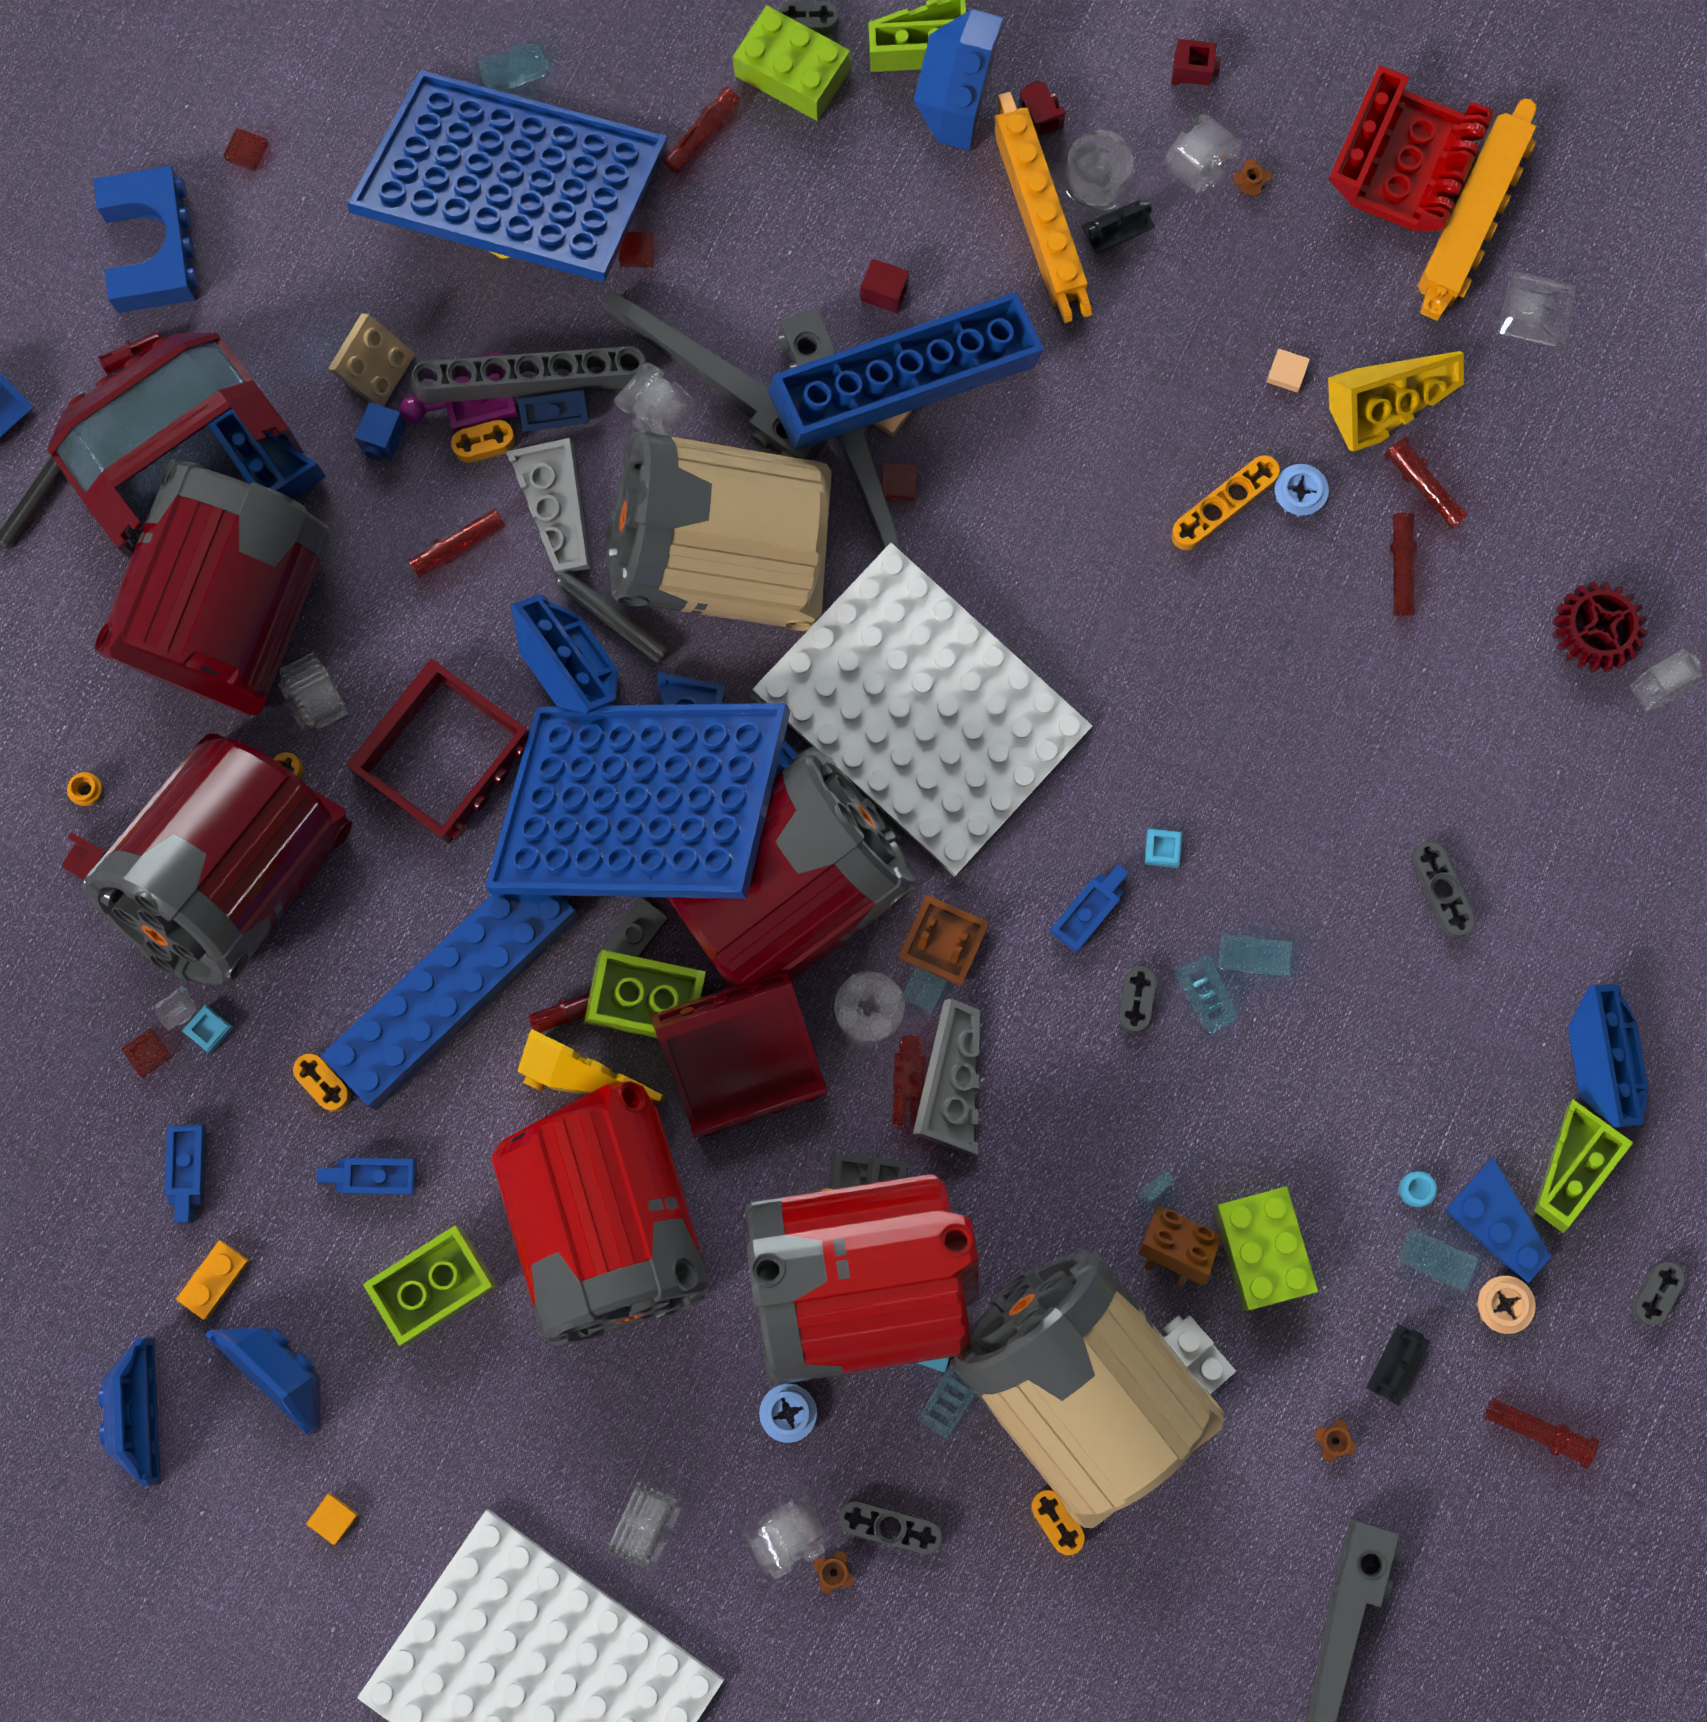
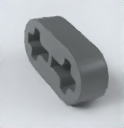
M790 1L782 4L778 9L779 12L788 17L790 14H795V21L823 36L834 33L838 28V10L834 4L828 1ZM821 14L828 15L827 23H821Z
M1136 966L1130 969L1123 980L1118 1022L1121 1028L1129 1033L1143 1031L1151 1019L1156 978L1154 973L1144 966ZM1138 974H1142L1143 980L1149 982V986H1144L1141 990L1140 997L1135 996L1136 985L1130 983V979H1135ZM1134 1002L1139 1003L1138 1014L1144 1016V1021H1138L1136 1026L1130 1025V1019L1125 1018V1013L1132 1011Z
M1658 1262L1649 1269L1631 1305V1313L1640 1324L1658 1325L1667 1318L1684 1286L1685 1275L1680 1266L1673 1262ZM1670 1270L1669 1277L1674 1280L1673 1284H1665L1661 1291H1659L1663 1281L1658 1276L1659 1272ZM1657 1296L1653 1305L1657 1315H1649L1646 1318V1310L1642 1307V1304L1651 1303L1654 1297Z

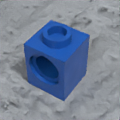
M369 402L354 438L361 448V452L366 456L377 460L382 456L392 460L407 424L400 412Z

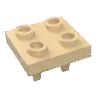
M361 313L328 370L368 402L384 407L416 353L369 314Z

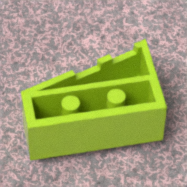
M928 0L926 5L908 11L906 8L868 22L870 72L921 70L930 34L966 13L965 0Z
M1572 1099L1566 1108L1534 1212L1564 1233L1633 1142Z

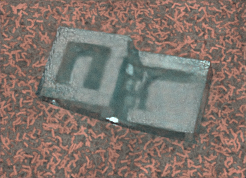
M541 42L510 46L508 54L479 57L475 64L482 86L498 91L532 82L550 74L551 71Z
M1221 934L1218 969L1254 975L1291 978L1293 941L1257 939L1256 936Z
M1410 1228L1397 1262L1466 1293L1479 1258Z

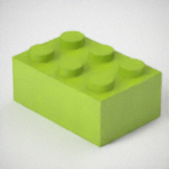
M768 5L765 6L733 55L734 73L737 78L816 121L819 120L851 70L849 49Z
M601 950L597 955L584 1024L658 1039L651 1015L701 998L706 971Z
M1287 1186L1212 1207L1242 1311H1249L1318 1292Z
M454 1225L363 1283L364 1288L399 1346L410 1345L499 1287L463 1227Z

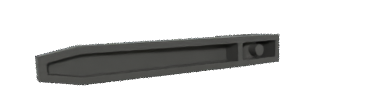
M609 290L601 299L603 309L629 330L752 419L749 421L751 437L762 448L767 449L770 447L778 455L813 460L828 442L826 440L794 451L789 439H783L778 436L785 429L768 394V387Z
M817 307L780 321L781 333L777 334V339L783 354L789 352L792 363L788 364L789 369L836 353ZM804 347H812L816 350L810 355H804L800 352ZM862 428L837 436L883 550L892 543L902 552Z
M1350 1518L1331 1589L1306 1722H1336L1366 1603L1381 1607L1382 1601L1388 1600L1393 1584L1392 1578H1389L1392 1563L1397 1564L1402 1550V1543L1398 1542L1400 1534ZM1372 1553L1377 1559V1566L1373 1572L1366 1574L1361 1569V1560L1365 1555Z

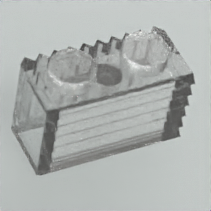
M1684 648L1650 667L1630 686L1645 711L1652 712L1654 709L1663 706L1666 702L1668 703L1677 696H1680L1702 678V667L1699 660L1694 655L1689 654Z
M315 652L278 670L282 679L277 682L278 687L286 700L293 699L297 709L292 711L301 729L307 727L313 735H317L319 732L350 717L328 672Z
M639 1480L607 1551L645 1569L649 1567L651 1561L657 1564L667 1544L661 1541L667 1527L674 1529L682 1509L677 1507L680 1498L643 1480Z

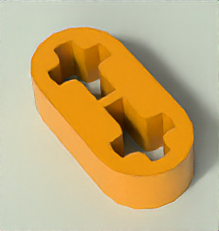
M494 420L457 431L452 437L451 447L460 461L471 463L510 451L515 444V435L511 426L506 421ZM502 431L503 435H505L503 437L504 442L497 443L496 439H494L496 437L495 432ZM470 440L471 444H473L469 452H465L462 448L464 446L463 441Z
M309 1053L300 1056L295 1061L293 1073L296 1080L320 1106L334 1112L341 1111L347 1107L351 1100V1090L325 1060ZM307 1062L312 1065L318 1064L315 1068V1071L321 1077L318 1082L309 1075L304 1078L303 1075L306 1073L304 1065ZM328 1084L329 1087L335 1090L341 1088L338 1094L341 1100L338 1103L334 1101L327 1103L326 1100L329 1098V1094L323 1086Z
M1043 1489L1038 1491L1032 1498L1031 1510L1052 1545L1059 1553L1064 1555L1078 1553L1085 1542L1082 1528L1073 1520L1053 1490ZM1044 1496L1048 1500L1055 1498L1057 1501L1053 1508L1059 1518L1055 1521L1046 1512L1042 1514L1038 1512V1509L1042 1506L1040 1499ZM1060 1523H1063L1069 1532L1076 1530L1078 1534L1073 1538L1076 1544L1071 1548L1067 1544L1060 1546L1058 1543L1062 1535L1056 1526Z

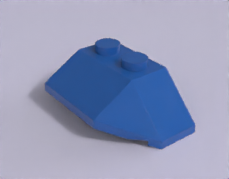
M971 9L930 34L914 103L939 143L970 151L1004 17Z
M542 594L513 603L511 609L519 653L556 706L588 714L613 704L616 700L615 692L618 669L582 618L560 605L549 602L548 598Z
M1618 984L1592 985L1588 987L1568 1026L1580 1098L1614 1128L1644 1125L1645 1117L1643 1113L1647 1107L1649 1086L1637 1020L1628 1002L1622 997V990Z
M275 1327L273 1330L270 1328L209 1330L205 1336L306 1435L315 1434L320 1429V1377L313 1371L316 1365L304 1353L300 1352L297 1355L288 1346L291 1341L281 1330Z
M138 1338L102 1379L103 1386L98 1391V1402L100 1408H103L104 1423L100 1425L99 1436L101 1444L105 1445V1453L142 1486L161 1484L155 1338Z

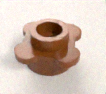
M1247 159L1243 164L1242 170L1234 174L1233 183L1243 193L1250 196H1258L1264 184L1271 181L1272 172L1257 165L1255 159ZM1253 175L1255 179L1252 180L1249 176Z
M1336 1420L1334 1425L1328 1428L1319 1427L1315 1430L1314 1438L1320 1442L1323 1449L1322 1457L1327 1462H1334L1338 1456L1352 1455L1356 1451V1443L1352 1441L1351 1435L1348 1432L1349 1426L1343 1420ZM1335 1437L1338 1439V1444L1336 1445L1332 1443V1439Z
M838 1551L833 1557L826 1559L818 1557L814 1561L813 1568L819 1574L821 1581L819 1589L823 1593L829 1594L833 1589L841 1586L848 1588L853 1584L854 1576L848 1570V1556L846 1553ZM831 1569L837 1570V1574L835 1576H832L830 1574Z

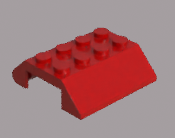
M1378 65L1328 180L1353 207L1411 231L1444 230L1450 218V213L1455 206L1454 201L1448 197L1460 194L1462 185L1465 183L1475 156L1479 151L1478 145L1472 141L1485 137L1486 129H1488L1494 113L1489 108L1471 101L1464 114L1408 92L1404 89L1409 76Z

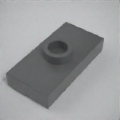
M640 897L598 952L607 950L640 957L668 922L669 918Z

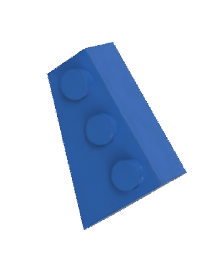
M233 409L227 411L208 425L248 484L255 482L294 499L327 477L315 461L303 455L287 441L275 436L271 431L264 433L265 439L257 443Z

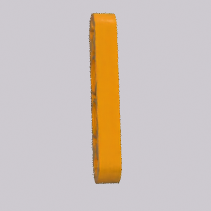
M1267 455L1258 456L1175 522L1171 533L1174 545L1182 550H1191L1197 547L1271 488L1280 472L1277 461ZM1258 466L1262 470L1269 468L1270 473L1268 477L1265 475L1261 476L1253 485L1251 480L1256 476L1259 470ZM1233 485H1241L1246 489L1247 497L1243 500H1235L1230 496L1229 488ZM1208 505L1217 506L1222 512V517L1216 521L1208 520L1204 516L1203 509ZM1198 520L1200 526L1194 530L1193 539L1188 536L1181 538V527L1189 530Z

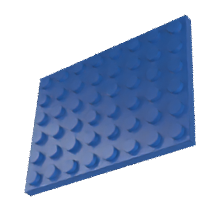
M420 70L348 202L349 213L605 282L666 149L667 136Z
M786 703L605 706L588 714L558 706L536 707L485 888L491 894L747 899L791 710Z

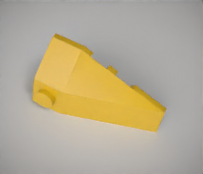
M1457 351L1356 368L1328 377L1329 409L1348 449L1354 452L1383 442L1390 437L1389 432L1401 423L1407 425L1415 419L1413 415L1425 406H1434L1464 385V353Z
M531 1029L518 1068V1072L525 1076L524 1084L541 1092L544 1086L556 1091L589 1094L606 1084L632 1081L644 1086L652 1103L663 1104L665 1097L662 1094L625 1075L612 1072L610 1068L593 1059H585L568 1046Z

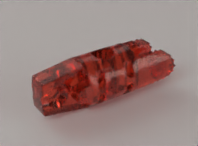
M907 1035L901 1037L899 1053L894 1054L892 1125H903L906 1119V1100H911L910 1122L913 1127L915 1126L925 1084V1056L921 1055L920 1036Z

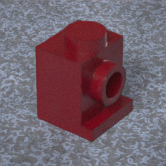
M1178 39L1174 54L1171 85H1177L1180 82L1210 86L1212 77L1219 76L1221 57L1215 56L1217 43Z
M1045 81L1032 82L1020 90L1019 108L1028 107L1038 138L1064 128L1066 114L1064 107L1060 108L1055 92H1049Z

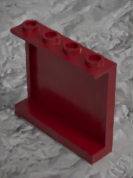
M787 969L767 975L749 984H740L651 1015L658 1041L662 1045L694 1138L715 1135L726 1127L735 1124L744 1125L758 1116L767 1113H779L790 1105L799 1102H811L818 1099L820 1095L828 1093Z

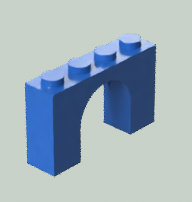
M172 166L94 178L96 207L106 223L145 217L159 220L166 226L164 244L155 256L142 263L104 269L108 300L118 313L196 300L194 288L199 287V280L196 269L191 266L190 258L195 257V250L191 237L187 236V227H191V220L187 207L183 205V197H187L184 179L182 177L178 178Z

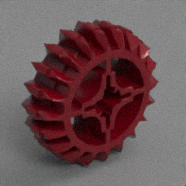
M1595 581L1590 582L1587 588L1581 585L1574 590V594L1568 593L1563 598L1565 604L1561 603L1556 608L1559 616H1556L1552 621V624L1559 628L1553 632V638L1563 640L1557 646V650L1567 648L1569 651L1566 661H1571L1575 657L1579 660L1577 669H1582L1588 663L1591 673L1598 671L1600 666L1604 673H1608L1613 669V666L1621 669L1626 665V661L1631 662L1637 656L1635 651H1640L1643 648L1644 642L1641 639L1647 635L1648 630L1641 627L1647 622V617L1637 615L1642 609L1643 604L1633 606L1631 603L1634 593L1624 597L1621 595L1622 586H1617L1611 591L1609 581L1604 582L1600 588ZM1601 606L1607 607L1613 612H1608L1604 610ZM1580 608L1583 614L1581 619L1583 620L1584 628L1577 632L1575 619L1576 613ZM1619 623H1622L1624 630L1621 646L1617 641L1619 636L1616 632V626ZM1595 624L1596 626L1599 624L1602 626L1609 624L1604 631L1603 628L1600 631L1597 628L1590 631ZM1587 642L1595 644L1599 649L1589 646Z

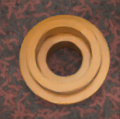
M81 772L74 775L67 786L69 798L79 806L93 805L100 799L103 791L100 779L89 772ZM90 785V792L87 795H82L81 789L83 786Z

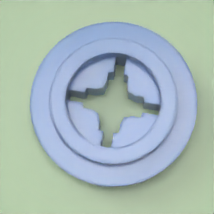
M1295 464L1287 467L1279 474L1274 486L1276 502H1279L1284 512L1295 514L1297 518L1302 515L1312 516L1324 506L1329 493L1325 476L1318 469L1307 464ZM1301 479H1303L1304 490L1309 491L1311 494H1305L1302 501L1299 502L1297 493L1291 489H1296Z
M778 1385L771 1389L761 1402L759 1411L760 1422L765 1432L777 1441L785 1443L799 1441L806 1437L815 1425L817 1419L816 1403L810 1393L798 1385ZM783 1397L790 1407L797 1406L798 1408L803 1406V1410L794 1415V1429H792L787 1419H773L774 1416H777L783 1410Z

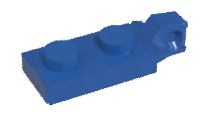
M1117 864L1107 878L1101 873L1096 878L1093 877L1049 932L1076 954L1120 901V897L1124 892L1118 887L1128 876L1129 872Z
M203 1124L168 1125L164 1196L168 1197L169 1206L175 1205V1223L193 1224L195 1205H202L206 1125Z
M344 1158V1160H337V1168H317L316 1182L319 1184H336L335 1192L343 1194L416 1195L417 1159Z

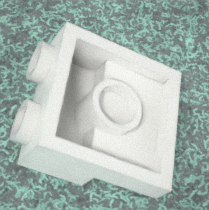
M1177 1315L1163 1328L1167 1333L1164 1339L1201 1386L1210 1394L1236 1372L1213 1345L1214 1342L1190 1315L1184 1320Z

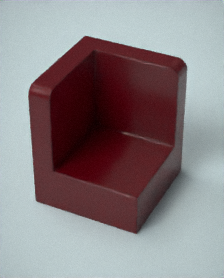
M872 259L860 287L861 301L898 314L909 286V271Z
M71 832L67 838L75 842L62 863V867L85 879L106 852Z

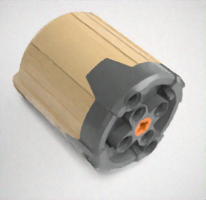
M636 432L632 434L631 441L623 455L624 467L619 482L615 508L610 511L606 536V564L609 566L611 594L614 599L621 604L629 606H648L780 626L795 631H808L822 614L832 475L828 465L815 460L752 451L659 435L652 432Z
M1079 1249L1076 1253L1062 1256L1042 1267L1036 1265L1026 1273L1011 1280L990 1301L991 1306L970 1328L971 1345L961 1356H956L950 1361L962 1381L969 1388L973 1389L1060 1498L1073 1520L1080 1527L1084 1528L1096 1527L1115 1511L1136 1502L1157 1488L1198 1447L1222 1430L1224 1417L1226 1416L1214 1398L1201 1386L1120 1283L1113 1270L1096 1249L1094 1251Z

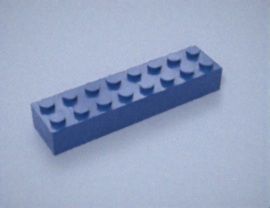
M1016 291L776 373L772 376L768 394L794 451L1034 368L1044 348Z
M492 894L336 1040L321 1057L368 1107L377 1110L580 916L561 895Z

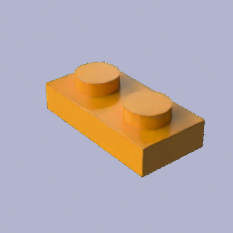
M219 1240L176 1300L201 1319L208 1320L250 1263V1260L224 1241Z

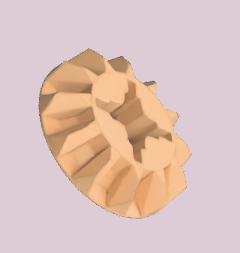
M1498 1276L1489 1279L1479 1290L1480 1293L1476 1305L1480 1313V1319L1491 1330L1503 1334H1513L1525 1329L1532 1321L1536 1307L1535 1298L1530 1288L1520 1279L1512 1276ZM1499 1295H1502L1505 1299L1518 1297L1510 1306L1512 1316L1506 1311H1493L1500 1304Z

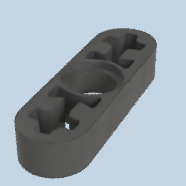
M1434 841L1421 843L1411 856L1414 870L1443 933L1451 938H1460L1472 930L1475 923L1473 912L1444 848ZM1424 850L1428 854L1435 853L1437 858L1433 861L1434 869L1438 871L1442 868L1444 873L1436 874L1431 879L1428 878L1427 875L1431 874L1433 869L1429 862L1423 863L1421 861V857L1425 854ZM1444 880L1450 884L1452 894L1449 898L1442 899L1434 893L1433 888L1436 881ZM1454 900H1457L1458 905H1455L1452 909L1457 917L1463 916L1465 922L1461 924L1462 930L1457 925L1451 927L1449 924V920L1453 918L1451 909L1449 907L1443 911L1441 906L1449 905Z
M858 1500L849 1501L844 1504L839 1513V1524L850 1535L923 1555L934 1553L941 1545L942 1534L940 1528L931 1520ZM854 1507H858L861 1509V1516L871 1519V1511L879 1512L874 1522V1534L866 1532L869 1525L865 1523H858L856 1528L850 1527V1520L845 1518V1513H852ZM886 1517H895L901 1524L900 1533L894 1538H887L880 1532V1523ZM906 1521L914 1522L911 1527L913 1531L922 1532L924 1527H930L931 1535L936 1537L935 1542H928L926 1547H921L920 1539L909 1536V1544L901 1542L907 1530Z

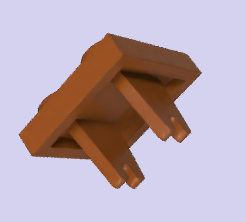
M926 894L898 959L962 987L990 922Z
M1157 1204L1151 1214L1138 1254L1147 1258L1144 1268L1149 1271L1157 1263L1178 1273L1179 1278L1176 1284L1181 1287L1184 1286L1187 1279L1204 1286L1210 1276L1221 1235L1213 1232L1207 1226L1196 1224L1182 1217L1174 1210L1166 1209Z

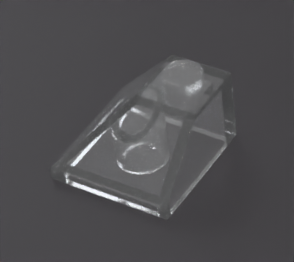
M1513 270L1509 280L1498 333L1563 348L1577 285Z

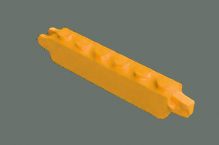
M1011 92L1000 94L997 96V107L1000 114L994 117L996 142L1051 304L1058 306L1064 323L1072 321V310L1068 302L1075 300L1078 301L1082 316H1091L1092 309L1086 292L1088 283L1028 107L1017 109Z
M1523 98V100H1520L1512 115L1504 113L1497 116L1418 283L1421 294L1425 295L1420 314L1438 321L1448 306L1452 307L1457 296L1464 298L1472 281L1471 278L1467 277L1470 268L1477 270L1485 254V251L1480 249L1483 240L1490 242L1498 223L1493 221L1496 212L1503 214L1511 195L1506 194L1509 185L1516 186L1524 169L1518 165L1522 157L1525 159L1529 158L1536 144V140L1531 138L1536 125L1531 124L1537 107L1531 99Z

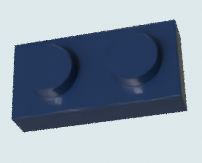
M584 388L518 396L517 398L523 432L586 424L590 421Z

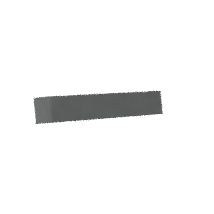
M627 346L420 362L413 369V390L415 396L424 403L518 397L584 388L585 392L627 389L636 387L641 383L645 358L639 349ZM625 364H632L637 369L633 371H627L623 369L622 366ZM596 366L602 368L604 371L601 373H593L589 371V368ZM566 369L570 374L560 376L555 371ZM531 371L536 373L537 376L526 378L521 374ZM492 374H499L504 378L493 381L488 377ZM464 376L470 380L466 383H458L454 379ZM424 379L436 381V383L430 386H425L420 382Z

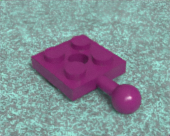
M501 351L483 355L480 357L502 356ZM492 374L488 378L498 381L504 377L499 374ZM460 376L454 380L458 383H466L470 379ZM409 396L402 400L399 407L403 419L410 423L421 421L425 417L426 412L447 408L451 428L454 433L490 421H503L518 417L513 397L424 403L416 396Z

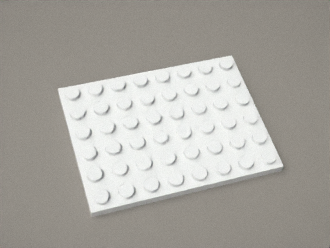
M892 543L878 555L752 689V692L764 703H786L791 710L788 725L808 744L815 747L818 752L830 756L836 766L865 796L869 797L879 809L954 877L1092 727L1085 718Z
M487 1509L357 1698L389 1722H697L723 1683L724 1678Z

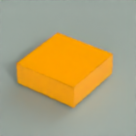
M328 1493L306 1524L335 1546L359 1514L332 1493Z

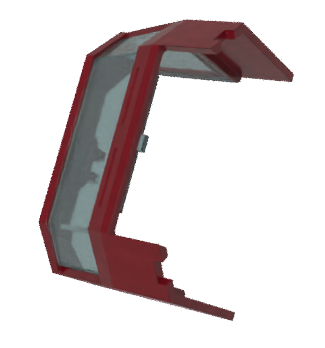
M217 332L180 333L158 339L152 345V350L142 357L137 355L129 359L124 364V369L116 375L110 374L103 377L97 382V388L90 393L74 397L68 403L69 407L62 412L47 451L115 546L129 559H131L134 549L128 542L130 538L126 532L130 527L133 530L139 528L142 523L118 493L117 489L168 452L172 454L180 449L179 445L227 411L233 409L257 443L265 439L264 433L272 431L275 436L282 434L296 450L301 453L303 452L290 428Z

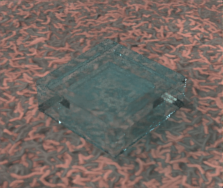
M916 966L901 995V999L933 1013L947 984V980Z
M1164 1170L1136 1195L1143 1204H1148L1174 1182V1178L1167 1170Z

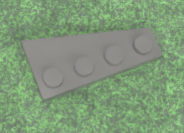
M570 438L506 451L509 461L516 472L520 488L523 490L529 504L528 507L532 517L539 528V534L555 572L558 575H562L564 572L590 569L591 565L573 441Z
M947 999L943 1003L913 1134L968 1155H978V1142H974V1125H978V1110L975 1109V1089H979V1074L975 1072V1057L979 1055L980 1010L954 999Z

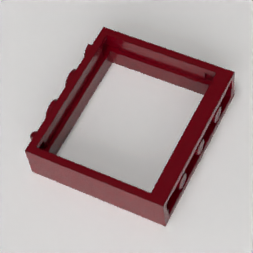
M431 658L347 762L346 766L352 773L449 844L452 839L456 840L464 833L468 826L466 821L473 812L478 813L484 808L489 800L488 793L495 785H501L510 773L509 767L515 759L522 758L530 732ZM441 683L514 736L443 826L371 773V770Z

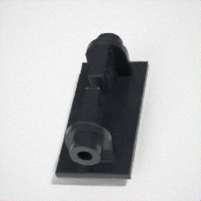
M1139 199L1083 224L1081 227L1094 252L1098 254L1155 228V225L1149 216L1152 213L1150 203L1148 201L1142 202Z
M1397 1324L1366 1388L1399 1406L1431 1341L1424 1338L1423 1334Z

